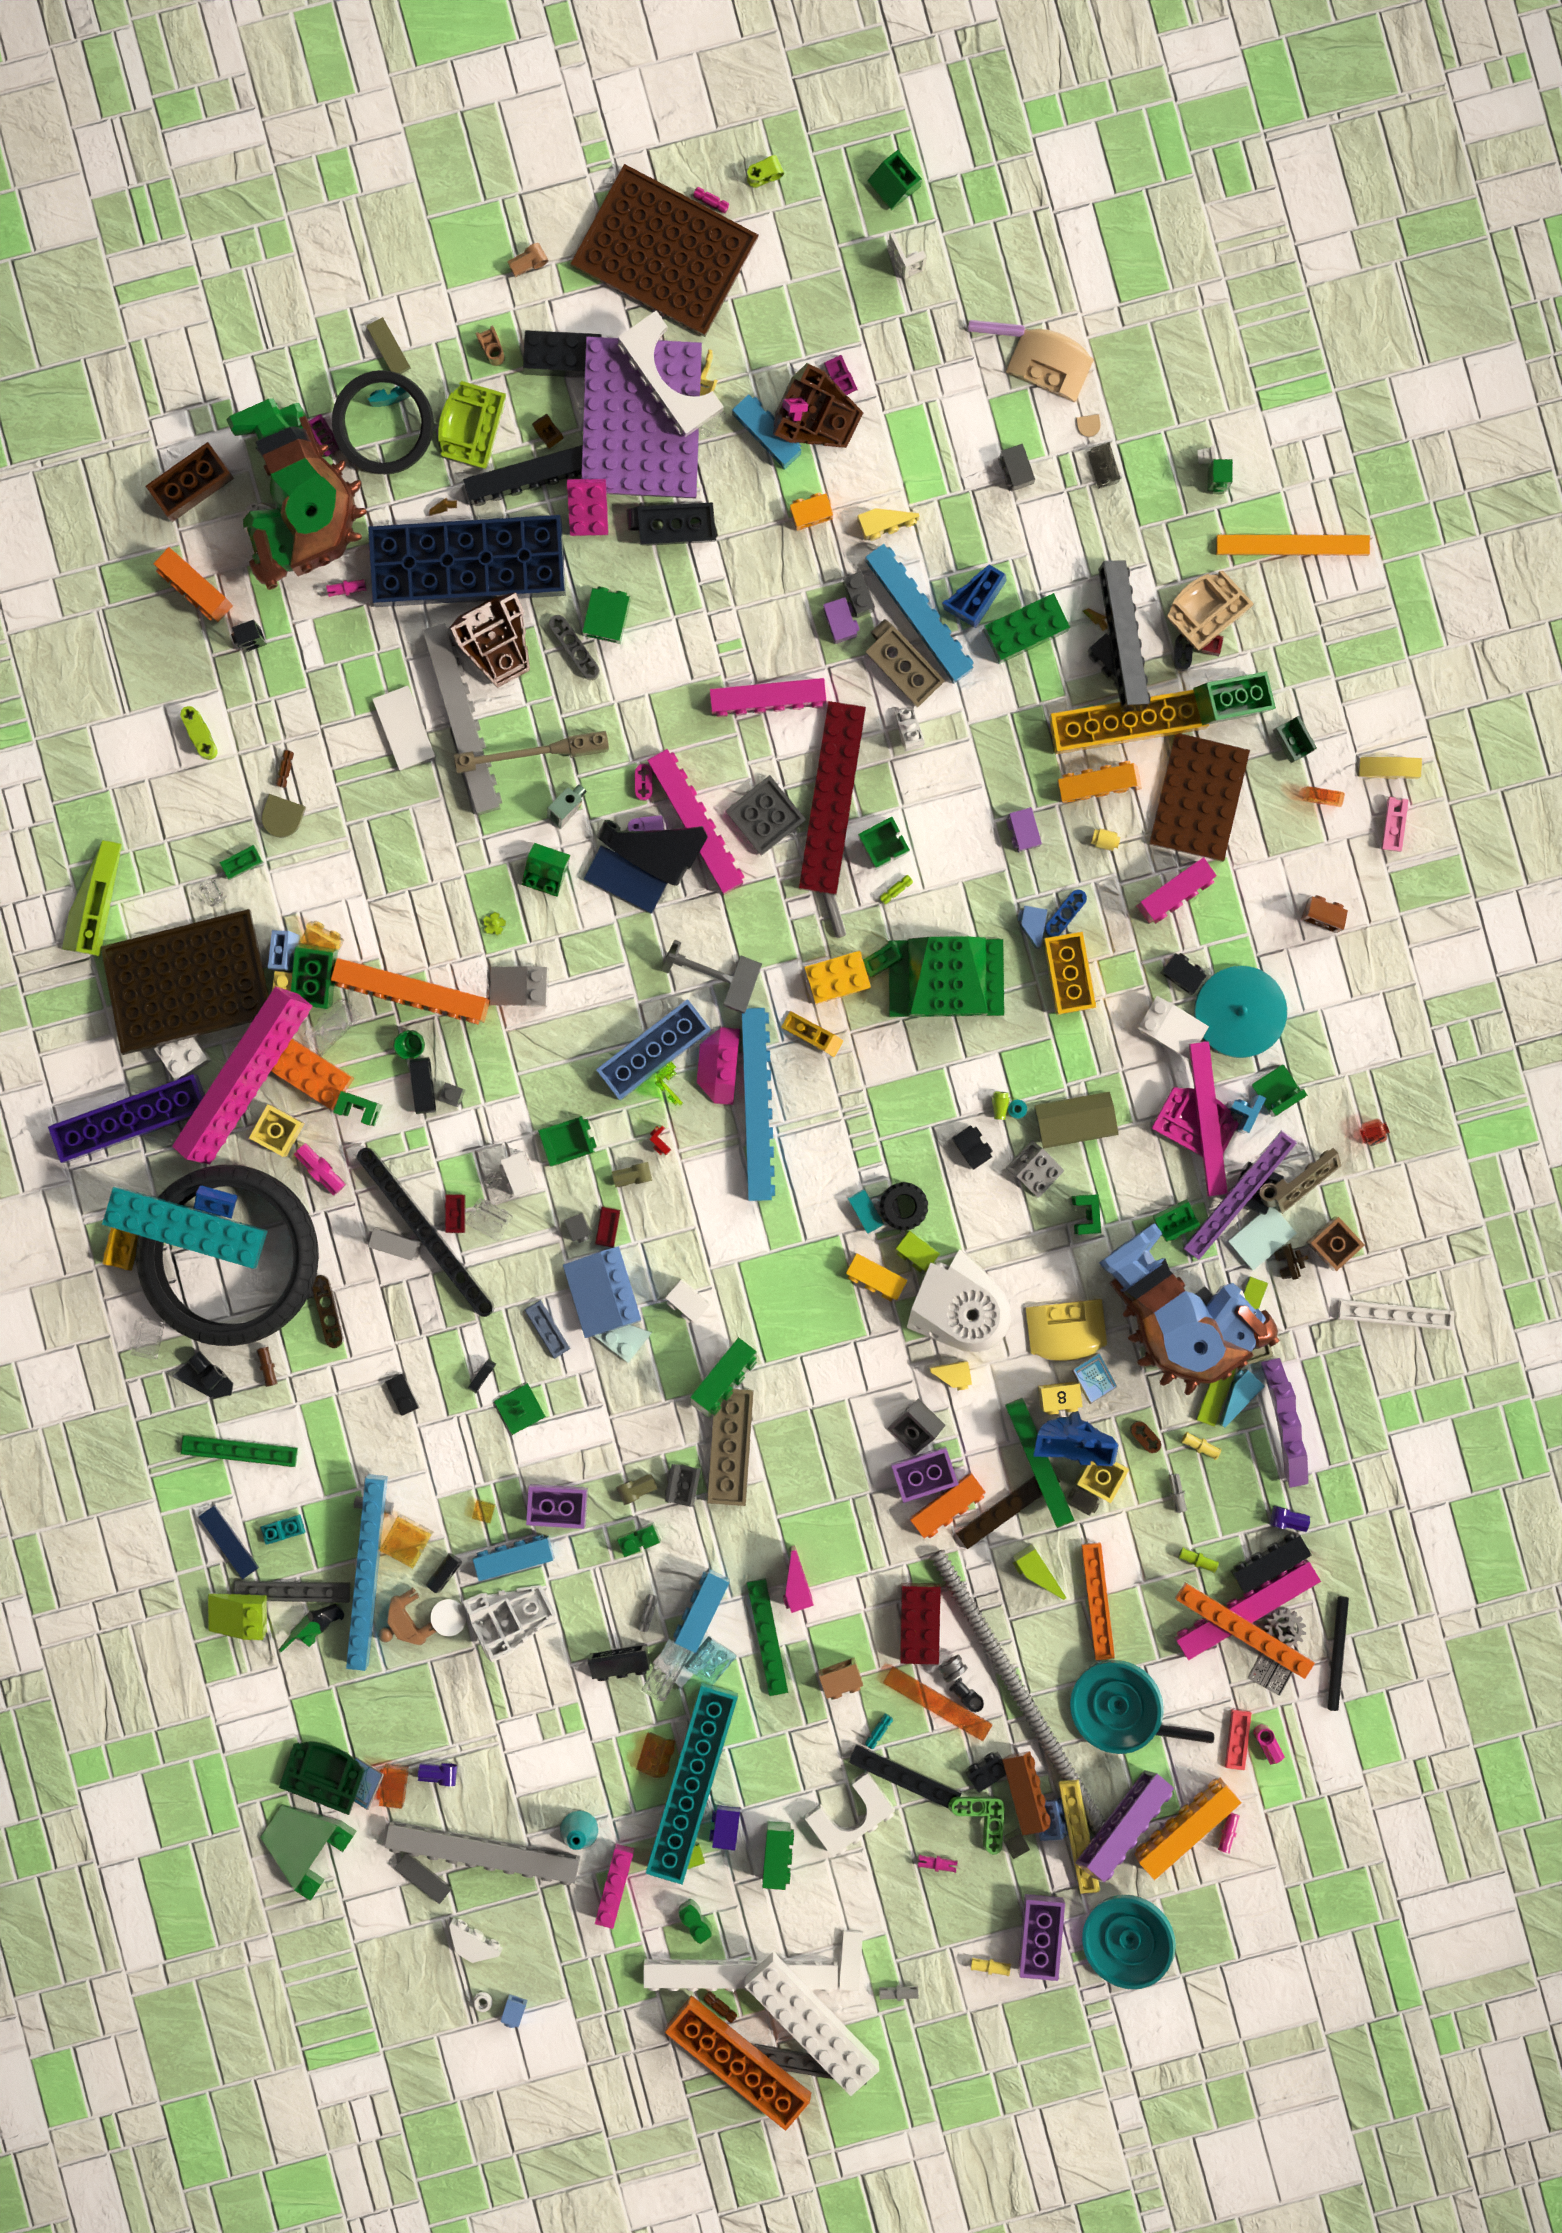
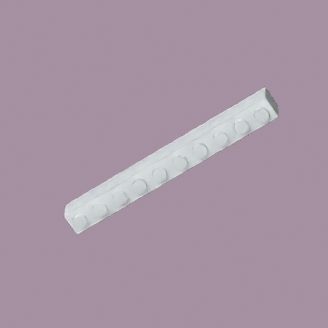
M645 1959L644 1988H648L650 1991H657L660 1988H667L669 1991H677L679 1988H687L688 1991H697L698 1988H706L707 1991H717L718 1989H725L726 1991L745 1989V1991H748L745 1988V1977L764 1960ZM782 1960L811 1991L822 1989L824 1992H832L833 1989H838L837 1960Z

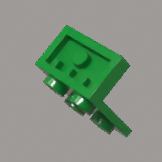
M1280 1065L1252 1084L1256 1094L1266 1098L1264 1106L1272 1117L1279 1115L1308 1096L1304 1089L1298 1087L1285 1065Z

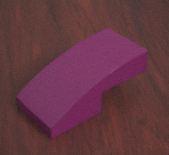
M842 355L824 362L830 378L846 395L858 390Z

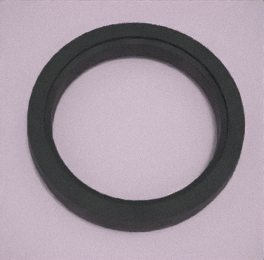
M377 370L354 378L342 389L334 404L332 429L337 445L349 461L367 472L387 475L404 471L421 459L427 451L433 436L434 419L430 403L416 383L399 373ZM380 382L395 384L408 392L417 404L421 417V431L415 446L404 457L387 463L375 462L362 456L352 446L345 428L346 411L354 395L362 388Z

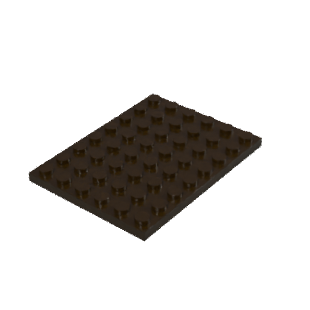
M250 909L101 946L122 1055L251 1023L269 997Z

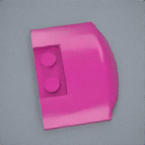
M1173 1087L1151 1128L1202 1157L1194 1089ZM1216 1099L1222 1151L1224 1153L1239 1123L1237 1120L1234 1121L1230 1113L1231 1111L1221 1101Z

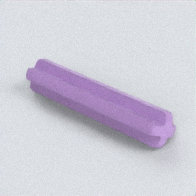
M970 320L968 324V331L1021 337V335H1024L1025 330L1023 325L976 320Z

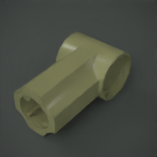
M648 1162L612 1171L615 1187L652 1181Z
M651 1473L616 1487L624 1505L638 1500L640 1496L658 1489Z

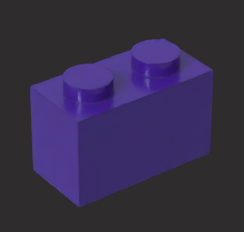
M717 1805V1811L713 1810L712 1822H715L714 1830L710 1829L709 1841L713 1842L712 1848L735 1851L740 1808Z

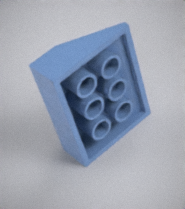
M619 1246L563 1264L584 1338L641 1321Z

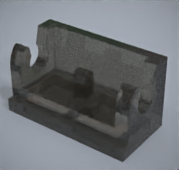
M1110 442L1091 448V451L1087 453L1098 489L1119 483L1121 478Z

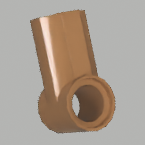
M534 243L527 247L524 253L507 262L516 278L532 268L538 269L543 267L549 260L541 245Z

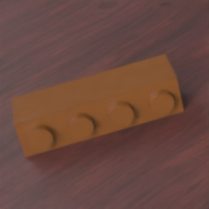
M1030 1751L1010 1754L1002 1760L1022 1835L1044 1832L1050 1827L1051 1821L1049 1814L1046 1812L1045 1797L1041 1793L1040 1778L1035 1771V1760L1031 1756Z

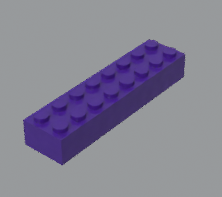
M192 1074L48 1126L60 1163H68L190 1119L205 1093L198 1075Z

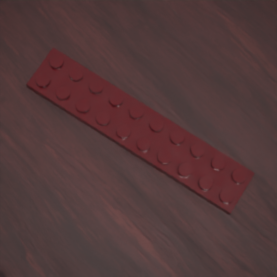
M828 701L799 884L800 890L837 895L866 711L864 706Z

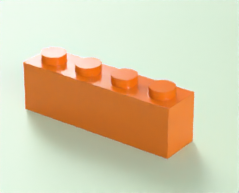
M971 1472L958 1481L959 1485L947 1489L910 1517L911 1522L924 1539L927 1536L928 1538L933 1537L938 1533L937 1529L942 1525L946 1527L953 1521L955 1515L958 1513L962 1515L969 1509L968 1506L974 1502L976 1504L984 1498L983 1494L986 1492Z

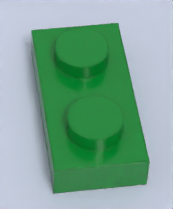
M252 845L219 863L228 880H231L264 862L255 845Z
M892 941L863 959L869 976L875 977L904 959L897 943Z

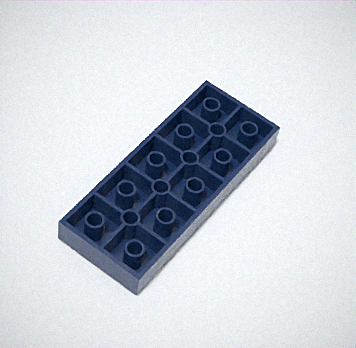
M560 515L368 526L372 600L375 607L488 601L492 598L514 592L517 594L518 599L566 596L562 519Z

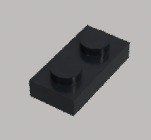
M404 1373L385 1381L401 1416L420 1408Z

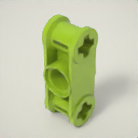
M192 706L184 707L180 712V716L192 743L195 745L200 756L206 760L214 759L218 754V749L200 712ZM190 712L193 713V719L191 720L188 718ZM207 746L210 748L209 754L205 753Z

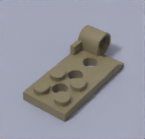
M886 619L871 631L872 636L877 641L865 651L866 654L918 708L945 680L894 625ZM889 647L896 649L897 655L895 658H890L887 655ZM902 661H907L910 664L908 672H903L900 669ZM915 675H920L923 678L921 686H916L913 683Z
M1334 1148L1324 1151L1320 1155V1159L1315 1163L1311 1162L1304 1169L1305 1171L1289 1184L1284 1179L1276 1185L1273 1183L1264 1184L1259 1192L1263 1204L1267 1207L1278 1205L1279 1211L1283 1214L1341 1167L1338 1152ZM1268 1193H1275L1274 1197L1266 1198Z

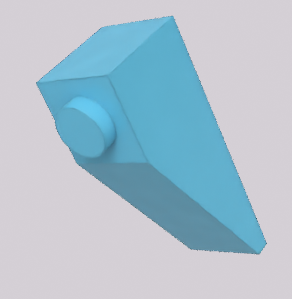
M1247 1369L1239 1370L1233 1377L1235 1380L1231 1384L1219 1423L1224 1428L1265 1387Z

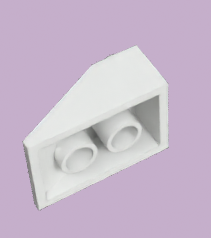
M1156 996L1138 1027V1031L1190 1060L1189 1044L1200 1042L1209 1026L1170 1002Z

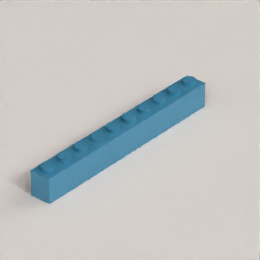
M748 1008L745 1014L742 1013L749 1201L772 1200V1196H775V1185H771V1177H775L774 1165L770 1166V1158H774V1146H770V1139H773V1127H769V1120L773 1119L772 1108H768V1100H772V1089H768L767 1081H771V1070H767V1062H771L770 1050L766 1051V1043H770V1032L766 1031L765 1024H769V1012H765V1008Z
M368 1474L365 1478L346 1669L366 1671L369 1666L388 1476Z

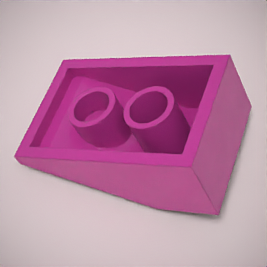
M795 1545L791 1546L785 1595H783L786 1609L790 1608L791 1613L814 1606Z

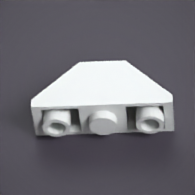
M913 707L895 711L904 751L923 748L925 741Z
M452 1919L449 1928L456 1954L471 1963L498 1957L501 1954L502 1947L498 1941L487 1939L478 1929L472 1930L461 1919Z

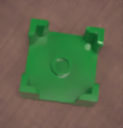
M340 1092L333 1113L348 1116L353 1104L354 1108L364 1111L361 1123L369 1126L376 1125L382 1104L348 1092Z
M1099 1194L1071 1196L1072 1205L1088 1206L1086 1209V1220H1089V1223L1075 1224L1074 1234L1102 1233Z

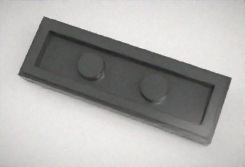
M408 1852L395 1866L398 1872L439 1905L452 1889L450 1885L415 1857L408 1855Z

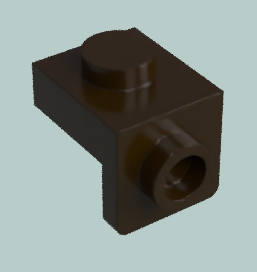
M548 414L543 415L532 423L537 435L548 449L564 439L562 433L554 425Z

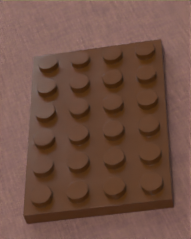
M1181 733L1175 734L1149 845L1224 862L1250 750Z

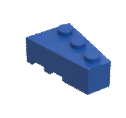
M989 564L975 575L969 583L958 589L953 596L942 602L944 610L972 627L977 628L1006 583V574Z

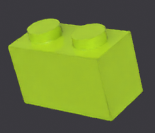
M910 1230L895 1248L898 1250L896 1254L904 1261L907 1258L913 1262L911 1266L920 1273L922 1270L927 1272L930 1263H934L940 1253Z

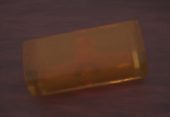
M1305 786L1302 800L1304 802L1342 807L1345 793Z

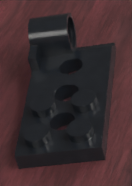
M713 502L637 506L626 510L628 530L639 531L640 545L716 542ZM694 518L698 519L700 521V527H692L690 524V520ZM679 520L682 527L679 529L673 528L671 521ZM660 521L663 528L656 530L653 528L652 523Z

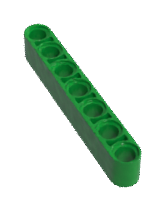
M1023 1397L1005 1404L1056 1527L1060 1528L1074 1522L1075 1520L1049 1458L1033 1457L1038 1432Z

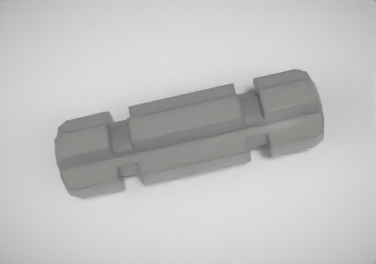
M648 1595L647 1604H645L641 1617L642 1622L640 1621L638 1630L642 1632H648L649 1622L651 1623L655 1605L658 1601L656 1595Z

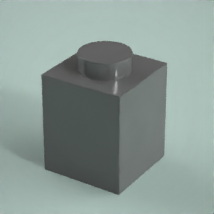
M445 1082L439 1101L459 1107L465 1089Z
M584 1213L564 1220L573 1241L577 1240L578 1243L589 1239L588 1235L592 1233Z

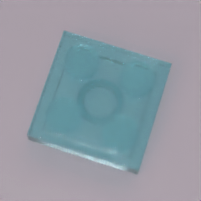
M708 1636L684 1666L687 1670L713 1686L737 1655Z

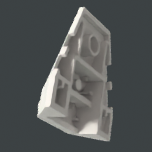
M541 1585L517 1588V1591L511 1592L502 1590L498 1591L499 1593L490 1595L481 1593L463 1601L472 1628L486 1657L491 1662L510 1655L556 1617Z

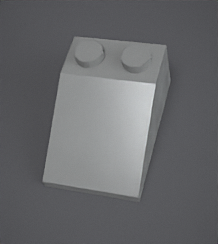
M531 966L491 967L490 1005L548 1007L549 968Z

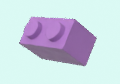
M844 597L823 604L834 643L837 644L856 638L859 626L857 621L852 619L851 613H853L851 602H847Z
M1032 807L1009 813V819H1006L1008 830L1013 832L1014 837L1011 838L1013 848H1017L1018 852L1040 847L1042 842Z

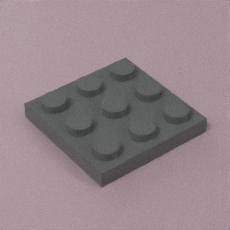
M770 775L725 811L761 856L806 821L804 816Z

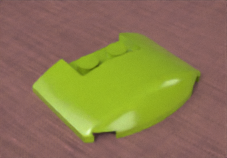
M461 381L459 383L460 386L449 395L441 413L438 429V440L442 449L441 455L442 457L487 469L493 452L492 449L501 415L503 414L506 393Z

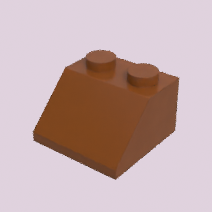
M1315 895V897L1312 896L1308 899L1301 920L1338 933L1345 928L1348 910L1344 909V905L1333 902L1331 904L1326 902V898Z

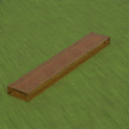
M895 1666L891 1667L883 1681L885 1685L981 1741H984L993 1725L991 1722Z

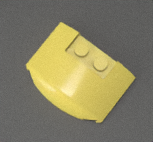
M1102 1299L1025 1307L1031 1354H1036L1048 1360L1069 1361L1090 1356L1107 1345Z

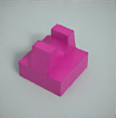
M802 398L783 399V407L788 411V416L792 417L793 421H801L802 412L808 411V404Z

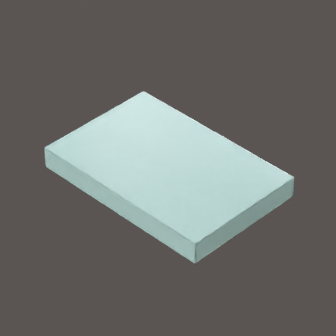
M1269 1207L1266 1215H1257L1227 1242L1253 1271L1297 1233L1275 1207Z

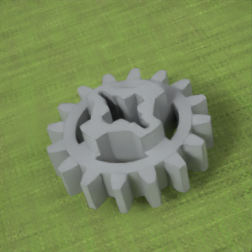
M1279 1608L1278 1614L1272 1611L1273 1617H1266L1269 1623L1263 1624V1627L1268 1629L1265 1632L1273 1636L1272 1628L1275 1627V1638L1290 1647L1294 1645L1297 1648V1641H1304L1301 1635H1306V1632L1302 1630L1306 1625L1300 1623L1303 1618L1301 1616L1296 1617L1297 1612L1295 1611L1290 1614V1609L1286 1608L1285 1612ZM1286 1617L1284 1620L1277 1621L1279 1618ZM1295 1623L1297 1625V1632L1294 1631L1293 1627ZM1278 1626L1287 1628L1291 1634L1283 1632ZM1292 1638V1640L1284 1642L1285 1639Z

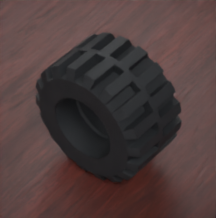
M900 1182L891 1185L884 1191L879 1208L883 1220L889 1226L898 1230H911L925 1220L928 1213V1201L922 1189L912 1183ZM908 1195L914 1200L915 1210L911 1216L901 1218L894 1213L892 1205L896 1197Z

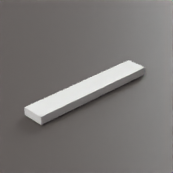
M1339 1300L1337 1319L1453 1330L1455 1311Z

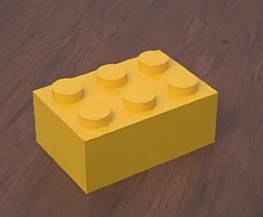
M860 951L812 964L804 968L815 1005L871 988Z

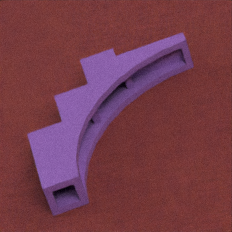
M1281 1359L1261 1362V1367L1276 1416L1285 1477L1289 1488L1308 1484V1455L1302 1441V1425L1296 1412V1395L1291 1382L1288 1381Z

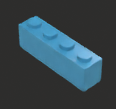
M748 394L732 409V415L785 470L801 455V445L798 442L790 443L774 435L775 417L768 410L766 412L763 410L761 402L756 397L752 398Z
M541 1534L532 1537V1541L525 1542V1539L516 1541L514 1546L511 1547L501 1545L495 1547L496 1551L488 1553V1550L477 1552L473 1562L478 1581L547 1563L553 1561L555 1557L549 1536L544 1537Z

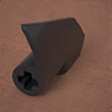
M201 1351L193 1355L187 1361V1364L173 1375L174 1378L210 1398L232 1395L233 1382L218 1366L213 1365Z

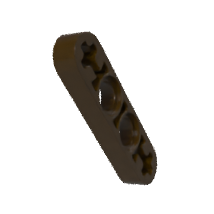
M318 1275L312 1289L325 1342L329 1347L337 1348L343 1344L344 1336L331 1283L327 1276ZM319 1278L326 1282L323 1285L324 1291L328 1290L329 1294L325 1293L318 1296V1292H322L321 1287L316 1286ZM322 1297L330 1299L331 1304L329 1307L324 1308L321 1306L320 1300ZM328 1315L335 1318L333 1326H327L325 1323V1318ZM337 1327L338 1331H334L335 1337L340 1339L337 1341V1345L334 1342H330V1338L333 1335L332 1332L327 1333V1329Z

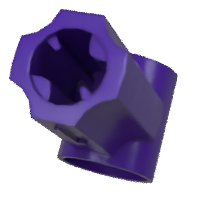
M1273 1506L1269 1525L1282 1529L1290 1528L1307 1532L1310 1525V1516Z
M419 1764L418 1781L434 1782L442 1786L456 1785V1764Z

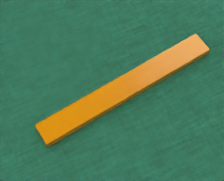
M1217 535L1216 555L1369 556L1370 535Z

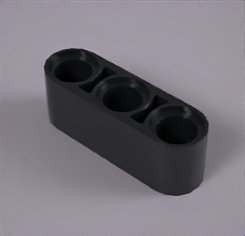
M430 1058L410 1059L416 1114L436 1112Z

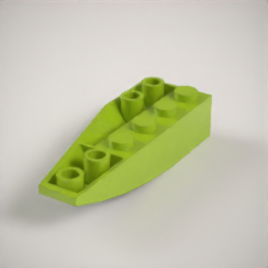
M102 840L70 908L62 950L100 957L122 844Z

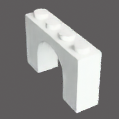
M864 1771L851 1781L852 1786L866 1805V1814L859 1824L852 1827L837 1825L821 1804L805 1815V1820L832 1857L836 1854L839 1856L844 1853L848 1845L851 1843L856 1844L862 1839L863 1834L867 1831L871 1833L878 1827V1823L882 1820L885 1822L894 1815V1806L868 1771Z

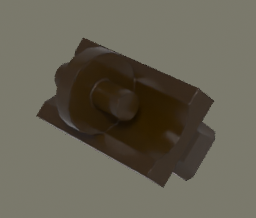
M1291 1243L1284 1245L1281 1249L1274 1252L1277 1262L1287 1260L1288 1267L1280 1269L1282 1279L1292 1278L1295 1280L1301 1277L1299 1267L1300 1269L1306 1268L1304 1261L1309 1258L1308 1255L1302 1256L1300 1249L1295 1250L1297 1257L1295 1258Z

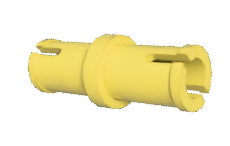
M1186 1432L1182 1438L1181 1443L1196 1449L1198 1453L1202 1452L1212 1457L1214 1460L1221 1453L1220 1448L1207 1443L1206 1439H1200L1189 1432Z
M972 1957L971 1970L988 1972V1975H992V1973L1010 1975L1011 1963L995 1962L994 1959L983 1960Z

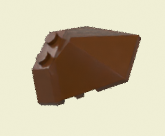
M806 363L791 378L775 412L773 434L790 443L798 442L847 448L863 415V411L840 389L825 371ZM802 398L808 404V411L802 412L801 421H793L792 417L788 416V411L783 407V399Z
M515 592L492 598L458 616L449 627L458 647L497 688L530 671L528 647L525 642L526 629L523 623L524 610Z

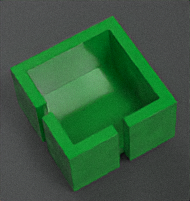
M893 816L858 834V838L875 870L889 864L891 858L896 860L910 852L904 837L901 835L897 838L900 830Z

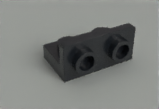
M998 1751L987 1754L983 1758L984 1761L979 1764L976 1762L967 1768L966 1776L970 1779L978 1793L1006 1776L1003 1760Z

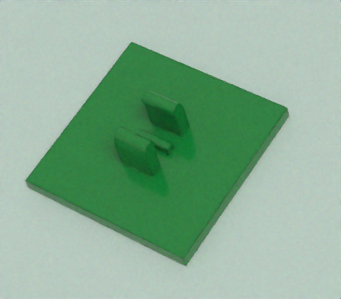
M528 1383L494 1401L512 1435L546 1417Z

